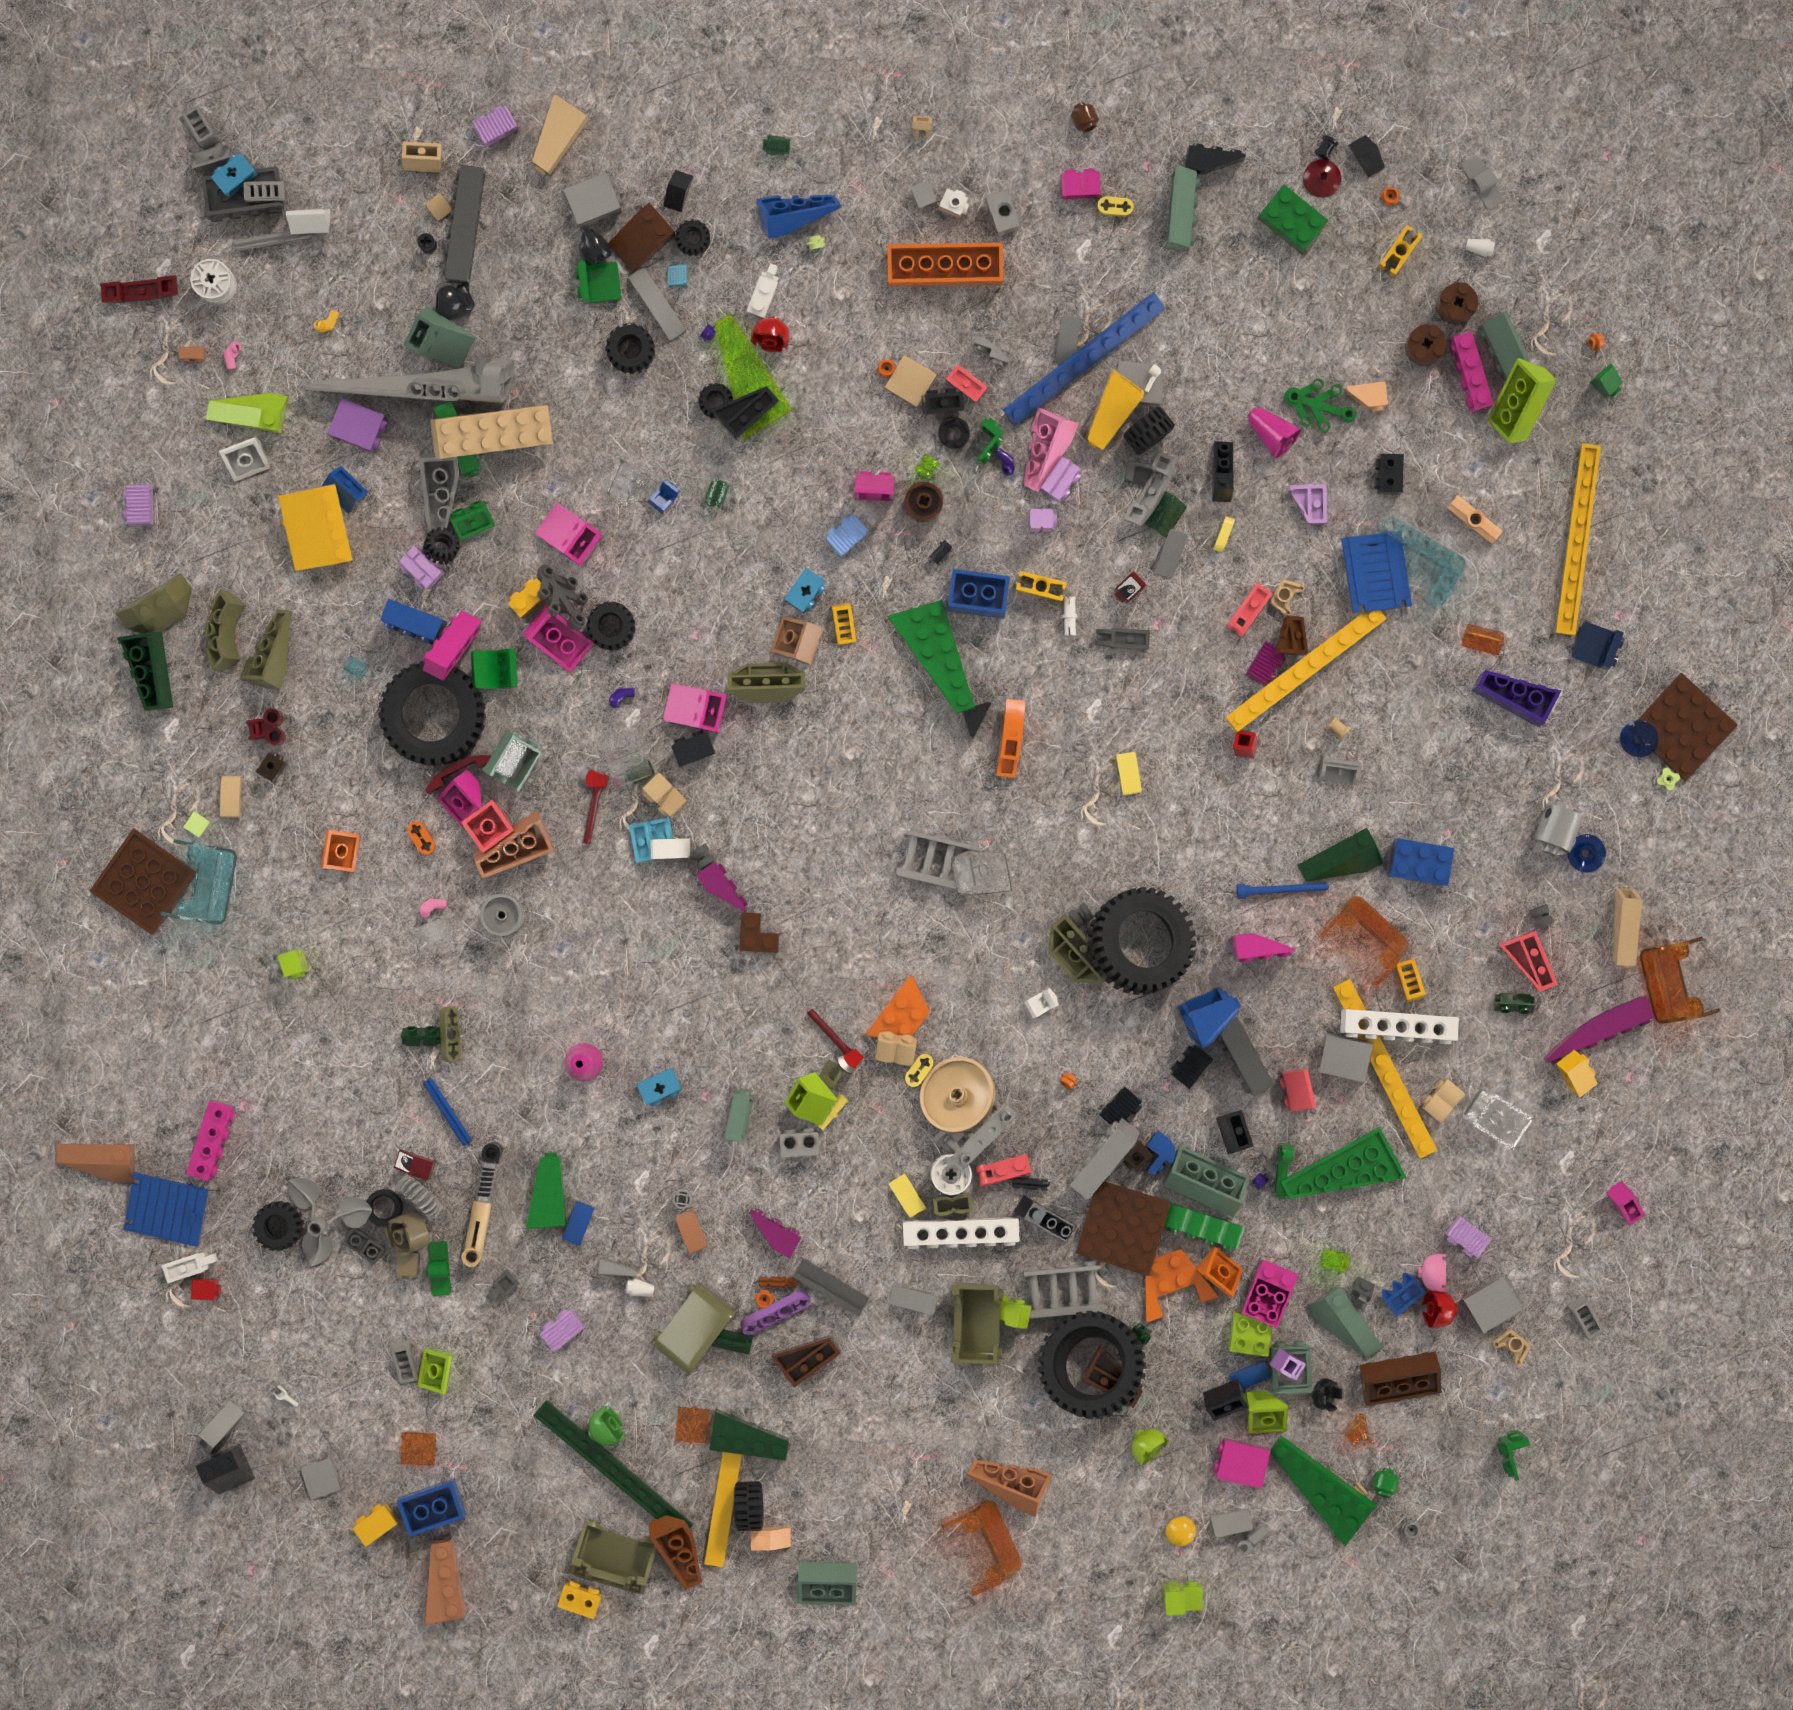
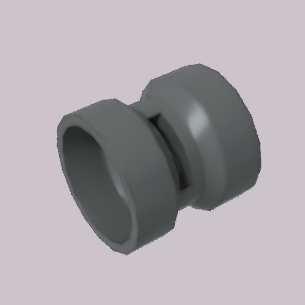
M707 844L698 847L690 853L691 857L696 859L700 870L716 860L709 853Z
M1084 902L1076 910L1072 909L1068 912L1078 928L1085 921H1090L1094 918Z
M1547 904L1529 911L1531 917L1535 920L1534 926L1536 929L1554 923L1553 918L1549 916Z

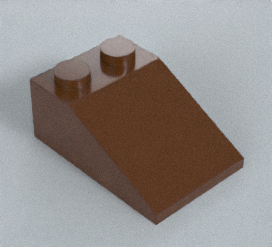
M649 202L631 218L608 244L631 272L634 273L671 241L676 234Z

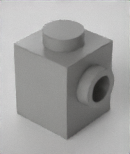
M919 180L912 184L910 192L919 212L937 205L936 197L928 180Z

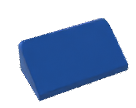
M1264 1360L1228 1375L1231 1381L1238 1379L1245 1389L1271 1378Z

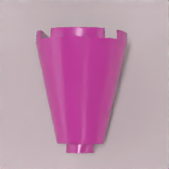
M1261 407L1253 408L1248 414V423L1270 454L1276 459L1284 455L1289 450L1287 447L1291 443L1294 444L1300 436L1301 430L1297 426Z
M579 1043L569 1049L565 1056L564 1064L567 1073L573 1079L589 1081L600 1073L603 1059L600 1051L595 1046L588 1043ZM578 1060L583 1062L582 1067L579 1066Z

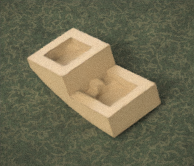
M221 777V818H240L242 802L240 798L241 777Z

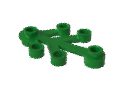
M1320 378L1315 379L1312 384L1302 389L1289 388L1284 394V401L1288 406L1296 409L1303 427H1309L1313 420L1310 415L1306 414L1302 404L1310 407L1319 424L1318 428L1322 433L1328 432L1331 425L1325 420L1320 410L1340 416L1344 423H1351L1356 418V411L1352 407H1345L1343 409L1323 402L1342 393V387L1339 384L1333 385L1330 390L1312 399L1305 397V395L1314 390L1319 391L1324 387V382ZM1316 381L1321 383L1320 388L1315 387ZM1334 387L1339 388L1338 394L1333 392ZM1291 394H1296L1297 400H1292ZM1350 411L1352 417H1346L1345 412ZM1303 418H1308L1310 423L1305 424ZM1323 423L1328 425L1327 430L1321 428Z

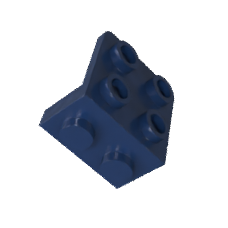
M1584 622L1580 628L1571 656L1604 670L1611 669V666L1614 667L1617 662L1618 656H1616L1618 648L1621 649L1625 640L1623 638L1624 632L1619 630L1611 631L1592 623Z

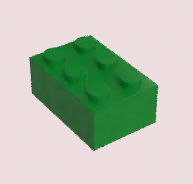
M1286 185L1279 189L1257 218L1301 254H1303L1329 221Z

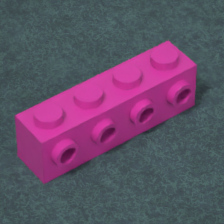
M1472 331L1454 336L1450 340L1449 348L1456 360V371L1460 373V384L1462 390L1466 393L1467 407L1471 410V413L1489 409L1494 403Z
M462 610L457 616L454 615L449 627H445L442 631L441 638L439 640L436 639L432 645V650L430 652L427 651L424 655L423 671L444 681L479 633L482 620Z
M216 1100L209 1101L186 1175L205 1181H210L212 1177H216L218 1172L216 1164L218 1159L221 1160L224 1153L222 1146L230 1134L228 1127L234 1121L236 1112H234L235 1106Z

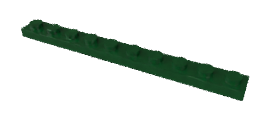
M548 1400L533 1415L655 1519L667 1515L684 1520L689 1528L693 1526L689 1519L605 1448L593 1441L586 1432Z

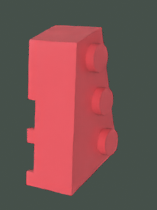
M1536 930L1499 943L1502 949L1539 991L1558 985Z

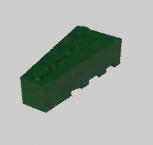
M147 632L117 637L118 643L122 645L124 650L123 656L129 663L131 677L135 679L137 684L136 689L144 710L153 711L173 708L162 632Z
M716 1408L710 1450L786 1461L789 1445L788 1437L759 1427L754 1423L747 1422Z

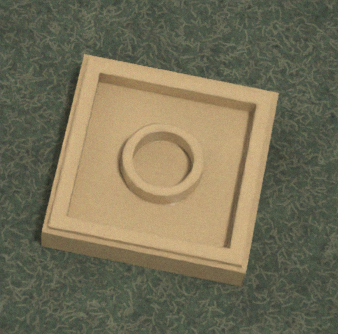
M904 355L884 388L917 408L922 401L921 396L926 394L937 374Z

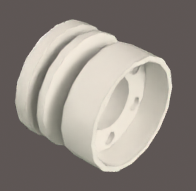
M206 259L200 261L193 268L190 278L191 285L203 300L210 304L219 305L226 303L233 297L237 286L236 278L224 263L217 259ZM213 276V277H214V279H213L214 282L211 284V283H210V277Z
M952 1153L944 1154L937 1158L932 1164L930 1172L931 1180L935 1187L948 1195H956L965 1191L972 1178L971 1167L968 1165L963 1170L952 1160L951 1157L954 1155ZM950 1168H952L953 1172H956V1176H952V1179L945 1175L946 1172H949Z

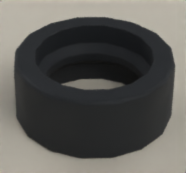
M390 1189L377 1190L366 1200L372 1208L369 1220L375 1225L387 1226L389 1225V1220L402 1214V1200L396 1192ZM381 1196L391 1198L395 1204V1212L386 1219L377 1217L373 1212V1203Z

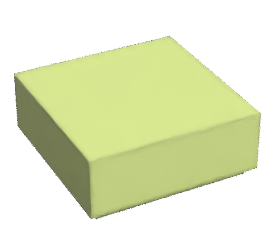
M194 811L184 825V828L201 838L211 822Z

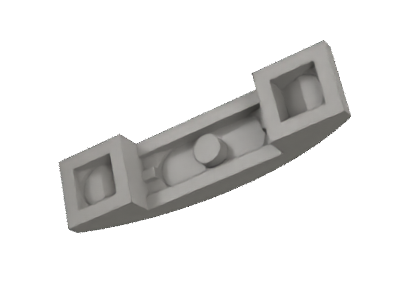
M644 267L628 277L669 341H672L686 331Z
M1159 451L1151 466L1153 472L1137 502H1132L1124 517L1125 520L1142 526L1151 516L1167 489L1174 471L1176 458Z

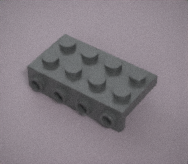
M279 168L255 169L258 175L250 182L280 181ZM235 172L230 173L233 177L236 176ZM211 176L201 177L206 208L205 217L211 220V222L222 221V218L227 217L239 219L241 215L255 217L263 212L277 214L279 210H284L283 201L247 204L244 200V187L228 198ZM267 187V197H270V187ZM274 187L275 196H278V187ZM251 188V197H254V188ZM259 188V197H262V188Z

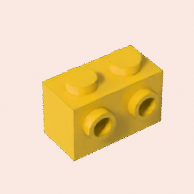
M537 578L528 580L523 585L525 588L520 593L517 591L509 598L510 602L508 604L521 619L527 617L545 601L537 596L541 584Z
M1573 1050L1560 1060L1557 1066L1568 1088L1578 1097H1581L1598 1083L1594 1077L1596 1075L1594 1070L1588 1065L1590 1063L1588 1058L1584 1054L1580 1055Z
M378 1503L370 1509L371 1514L367 1517L363 1514L354 1521L356 1525L352 1529L365 1547L400 1521L387 1503H384L382 1506Z
M574 1580L566 1581L557 1607L594 1619L603 1593H600L599 1589L595 1587H582L581 1583Z

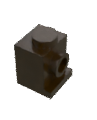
M277 752L273 754L268 753L255 772L275 783L287 763L283 761L284 757ZM270 762L274 763L273 769L268 768Z
M1138 1141L1124 1156L1125 1161L1123 1163L1130 1171L1133 1168L1138 1171L1153 1155ZM1133 1154H1139V1159L1133 1160Z

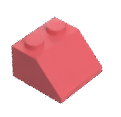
M494 800L489 801L461 822L483 854L514 832L508 817Z
M1301 1068L1281 1073L1282 1078H1279L1281 1090H1285L1286 1096L1283 1097L1285 1108H1289L1291 1112L1316 1108L1308 1070Z

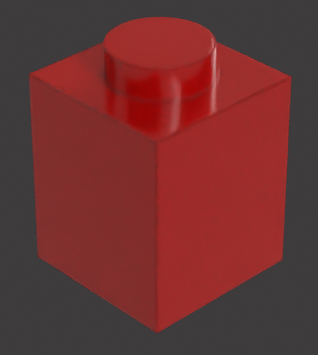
M1241 730L1236 733L1233 744L1235 756L1254 759L1258 744L1256 733Z
M195 1278L192 1280L191 1299L214 1301L221 1295L219 1279Z

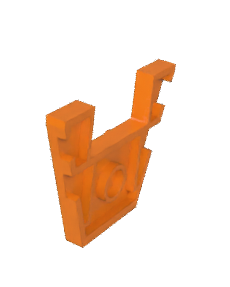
M1181 1248L1155 1257L1150 1276L1145 1275L1147 1322L1164 1317L1157 1297L1195 1284L1201 1303L1218 1297Z

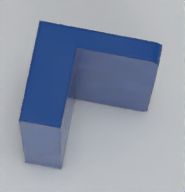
M342 466L329 473L322 486L335 484L340 507L347 513L368 493Z

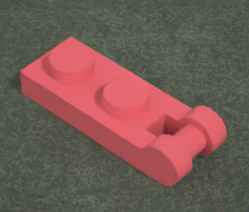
M1257 582L1226 627L1238 632L1237 635L1242 638L1273 593ZM1239 618L1245 621L1243 626L1237 623Z
M1027 1154L975 1167L976 1174L980 1178L978 1181L980 1187L1032 1174ZM992 1171L993 1177L987 1178L986 1172Z

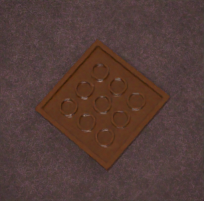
M1680 673L1633 723L1629 730L1675 773H1678L1681 779L1687 781L1738 724L1683 673Z
M133 828L89 892L151 935H154L197 874V871Z
M1104 1181L1092 1196L1076 1253L1150 1276L1172 1202Z

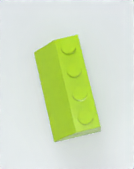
M1518 358L1487 420L1509 444L1527 441L1557 380L1546 368Z

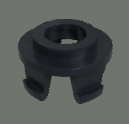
M951 416L946 418L938 430L941 443L951 449L964 446L970 436L967 422L958 417ZM950 427L960 429L961 436L958 440L954 441L948 438L947 431Z
M1323 1378L1319 1380L1312 1392L1313 1405L1320 1410L1326 1409L1328 1412L1337 1410V1407L1332 1402L1334 1398L1343 1399L1344 1390L1337 1387V1382L1331 1379ZM1323 1387L1325 1388L1324 1394L1320 1392Z

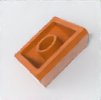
M327 829L321 868L354 872L360 835Z
M1214 1246L1196 1267V1270L1232 1298L1234 1297L1243 1268Z

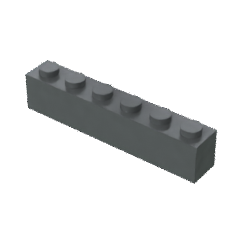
M461 165L460 170H457L456 173L458 188L454 189L453 200H456L455 208L451 209L452 227L449 226L448 229L450 244L445 249V257L448 258L447 264L443 265L442 275L445 276L447 282L468 283L470 285L486 171L482 167Z

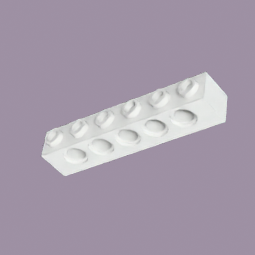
M1345 1009L1341 1010L1340 1033H1346V1037L1358 1038V1034L1365 1035L1366 1039H1376L1377 1036H1384V1040H1395V1037H1401L1402 1041L1414 1042L1415 1038L1421 1039V1043H1433V1040H1440V1044H1451V1041H1458L1459 1018ZM1361 1019L1364 1020L1366 1024L1363 1030L1360 1029L1358 1025ZM1379 1021H1382L1384 1023V1029L1382 1031H1380L1377 1027ZM1398 1022H1400L1403 1026V1030L1401 1032H1398L1396 1029V1024ZM1417 1023L1421 1026V1032L1419 1034L1415 1031V1025ZM1435 1025H1438L1440 1028L1438 1035L1433 1031Z
M1019 1218L903 1221L904 1246H908V1249H918L919 1245H927V1248H939L938 1245L946 1244L947 1248L958 1247V1244H965V1247H976L977 1243H985V1246H996V1243L1004 1242V1246H1013L1015 1242H1019ZM997 1227L1005 1229V1234L1002 1237L995 1236L994 1230ZM959 1228L967 1231L964 1238L956 1236V1231ZM977 1228H984L986 1230L984 1237L979 1238L975 1235ZM922 1229L928 1232V1237L924 1240L919 1239L917 1236L918 1231ZM945 1229L948 1233L947 1237L944 1239L938 1238L936 1235L937 1231Z

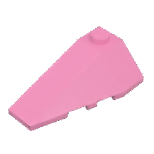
M1038 407L1031 427L1033 439L1032 443H1029L1028 448L1031 450L1030 460L1026 462L1024 486L1037 492L1040 490L1072 442L1079 423Z

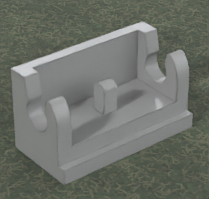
M222 143V145L189 154L193 161V169L197 173L226 165L228 159L232 156L228 143Z
M1321 758L1319 779L1357 785L1360 779L1362 763Z

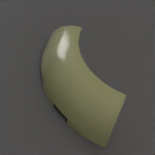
M222 589L216 595L210 607L212 612L209 622H206L205 637L208 639L206 653L213 671L229 669L241 660L236 649L235 631L239 616L246 606L236 595Z

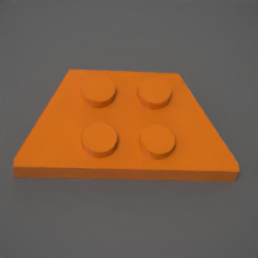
M910 975L869 1028L866 1032L868 1036L878 1037L879 1032L886 1031L898 1036H913L926 1019L930 1011L913 976Z

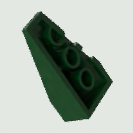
M1365 828L1297 866L1305 881L1310 882L1365 873L1383 864L1373 837L1368 828Z

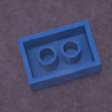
M953 569L947 612L1004 619L1010 576Z
M388 599L380 619L388 629L396 632L398 629H401L403 634L412 638H416V635L420 636V640L433 645L436 639L439 640L441 638V633L447 625V622L441 618Z
M1395 838L1388 877L1448 886L1454 848Z
M455 1478L400 1496L397 1499L409 1537L464 1519L467 1515Z

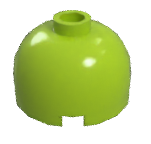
M1148 1428L1144 1431L1140 1429L1133 1435L1135 1439L1131 1443V1452L1140 1466L1142 1464L1145 1465L1161 1453L1159 1450L1162 1445L1166 1448L1169 1444V1439L1160 1430L1155 1428Z

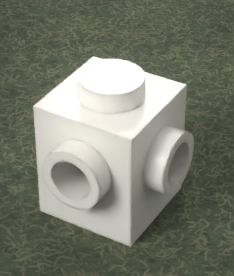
M947 189L939 205V210L960 219L962 214L966 215L970 204H967L968 197H965L966 194L962 191L955 190L954 192Z

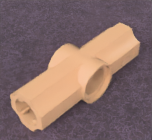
M1458 495L1447 507L1451 513L1465 523L1467 528L1473 529L1490 544H1493L1502 533V530L1484 517L1481 511L1474 509ZM1471 515L1478 517L1479 523L1477 525L1472 524L1470 521Z

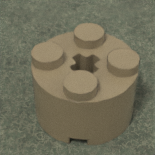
M410 1211L389 1220V1226L385 1229L389 1245L391 1247L394 1246L398 1250L396 1253L400 1256H406L419 1250L431 1241L425 1225V1217Z

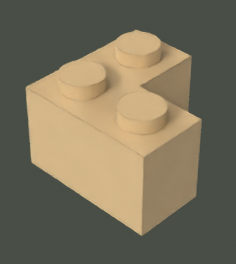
M661 773L654 776L642 788L645 791L643 795L651 803L655 801L660 806L658 810L665 817L667 815L672 817L688 802Z

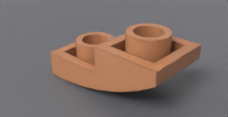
M690 1209L675 1216L690 1254L708 1247L703 1229L699 1226L695 1210Z

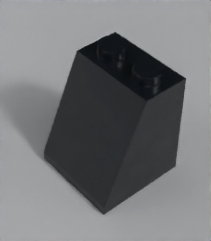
M240 1444L207 1457L195 1466L202 1483L217 1494H222L255 1479Z

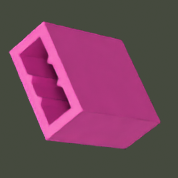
M1223 1438V1442H1219L1217 1453L1220 1455L1219 1460L1214 1463L1213 1472H1215V1476L1218 1479L1262 1489L1271 1451L1266 1447Z

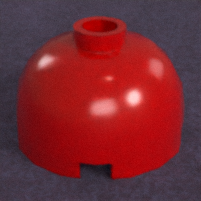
M774 316L764 318L754 326L751 342L755 346L758 343L762 346L761 349L765 351L782 352L783 348L785 350L788 348L790 332L785 323Z
M1428 1290L1425 1294L1423 1305L1427 1304V1313L1423 1312V1317L1427 1327L1438 1329L1450 1325L1458 1312L1457 1304L1452 1296L1445 1292Z

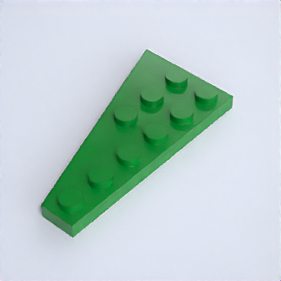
M943 600L887 616L955 713L959 714L975 709Z
M1377 1127L1279 1181L1287 1198L1292 1199L1405 1179L1407 1177L1381 1128Z

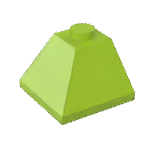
M1267 1391L1246 1392L1249 1407L1246 1408L1248 1434L1287 1432L1288 1406Z

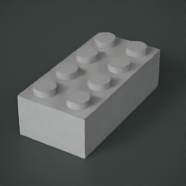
M1123 1118L1119 1122L1114 1121L1106 1136L1102 1135L1096 1143L1097 1145L1094 1150L1091 1149L1087 1153L1083 1163L1077 1165L1070 1177L1072 1179L1070 1186L1087 1200L1137 1141L1140 1132Z

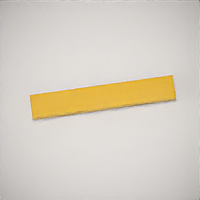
M722 1453L704 1563L706 1565L724 1567L734 1506V1487L736 1482H738L741 1454Z

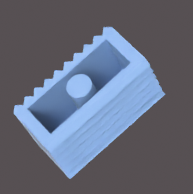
M849 514L840 521L842 524L837 529L833 527L826 534L827 538L825 541L840 558L869 533V530L854 514L851 517Z

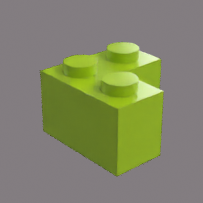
M1168 1581L1167 1584H1162L1163 1609L1166 1615H1186L1185 1611L1203 1610V1588L1198 1581H1186V1584Z

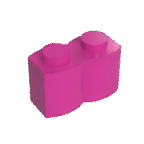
M1093 168L1084 169V172H1076L1074 169L1065 170L1060 176L1062 199L1100 197V172L1095 171Z

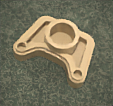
M1286 579L1282 580L1270 600L1271 606L1285 617L1290 616L1289 603L1294 594L1302 593L1305 590L1304 585Z
M1506 1329L1492 1341L1493 1347H1505L1511 1351L1513 1362L1517 1366L1522 1364L1530 1349L1529 1343L1511 1329Z

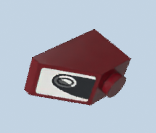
M1133 571L1114 589L1116 592L1114 595L1121 603L1125 602L1128 604L1147 585Z
M400 1149L394 1168L408 1175L428 1181L431 1179L436 1161Z

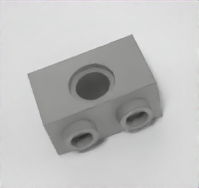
M1008 189L986 196L985 201L997 236L1018 230L1020 227L1019 223H1022L1019 212L1014 210L1013 205H1016L1013 194H1009ZM1006 208L1010 213L1008 216H1001L999 210Z

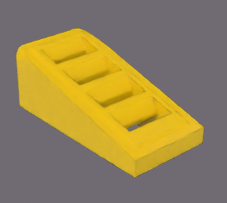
M851 604L831 605L837 645L856 642ZM847 610L848 613L837 614L836 611ZM849 618V621L838 622V619ZM850 625L849 629L839 630L841 626ZM851 633L849 637L840 638V634Z
M1411 959L1395 964L1407 1003L1425 998L1426 993L1415 960ZM1412 966L1413 970L1402 973L1401 969ZM1415 975L1413 978L1404 979L1405 976ZM1413 982H1417V985L1407 987L1406 985ZM1419 989L1418 993L1409 994L1410 991Z

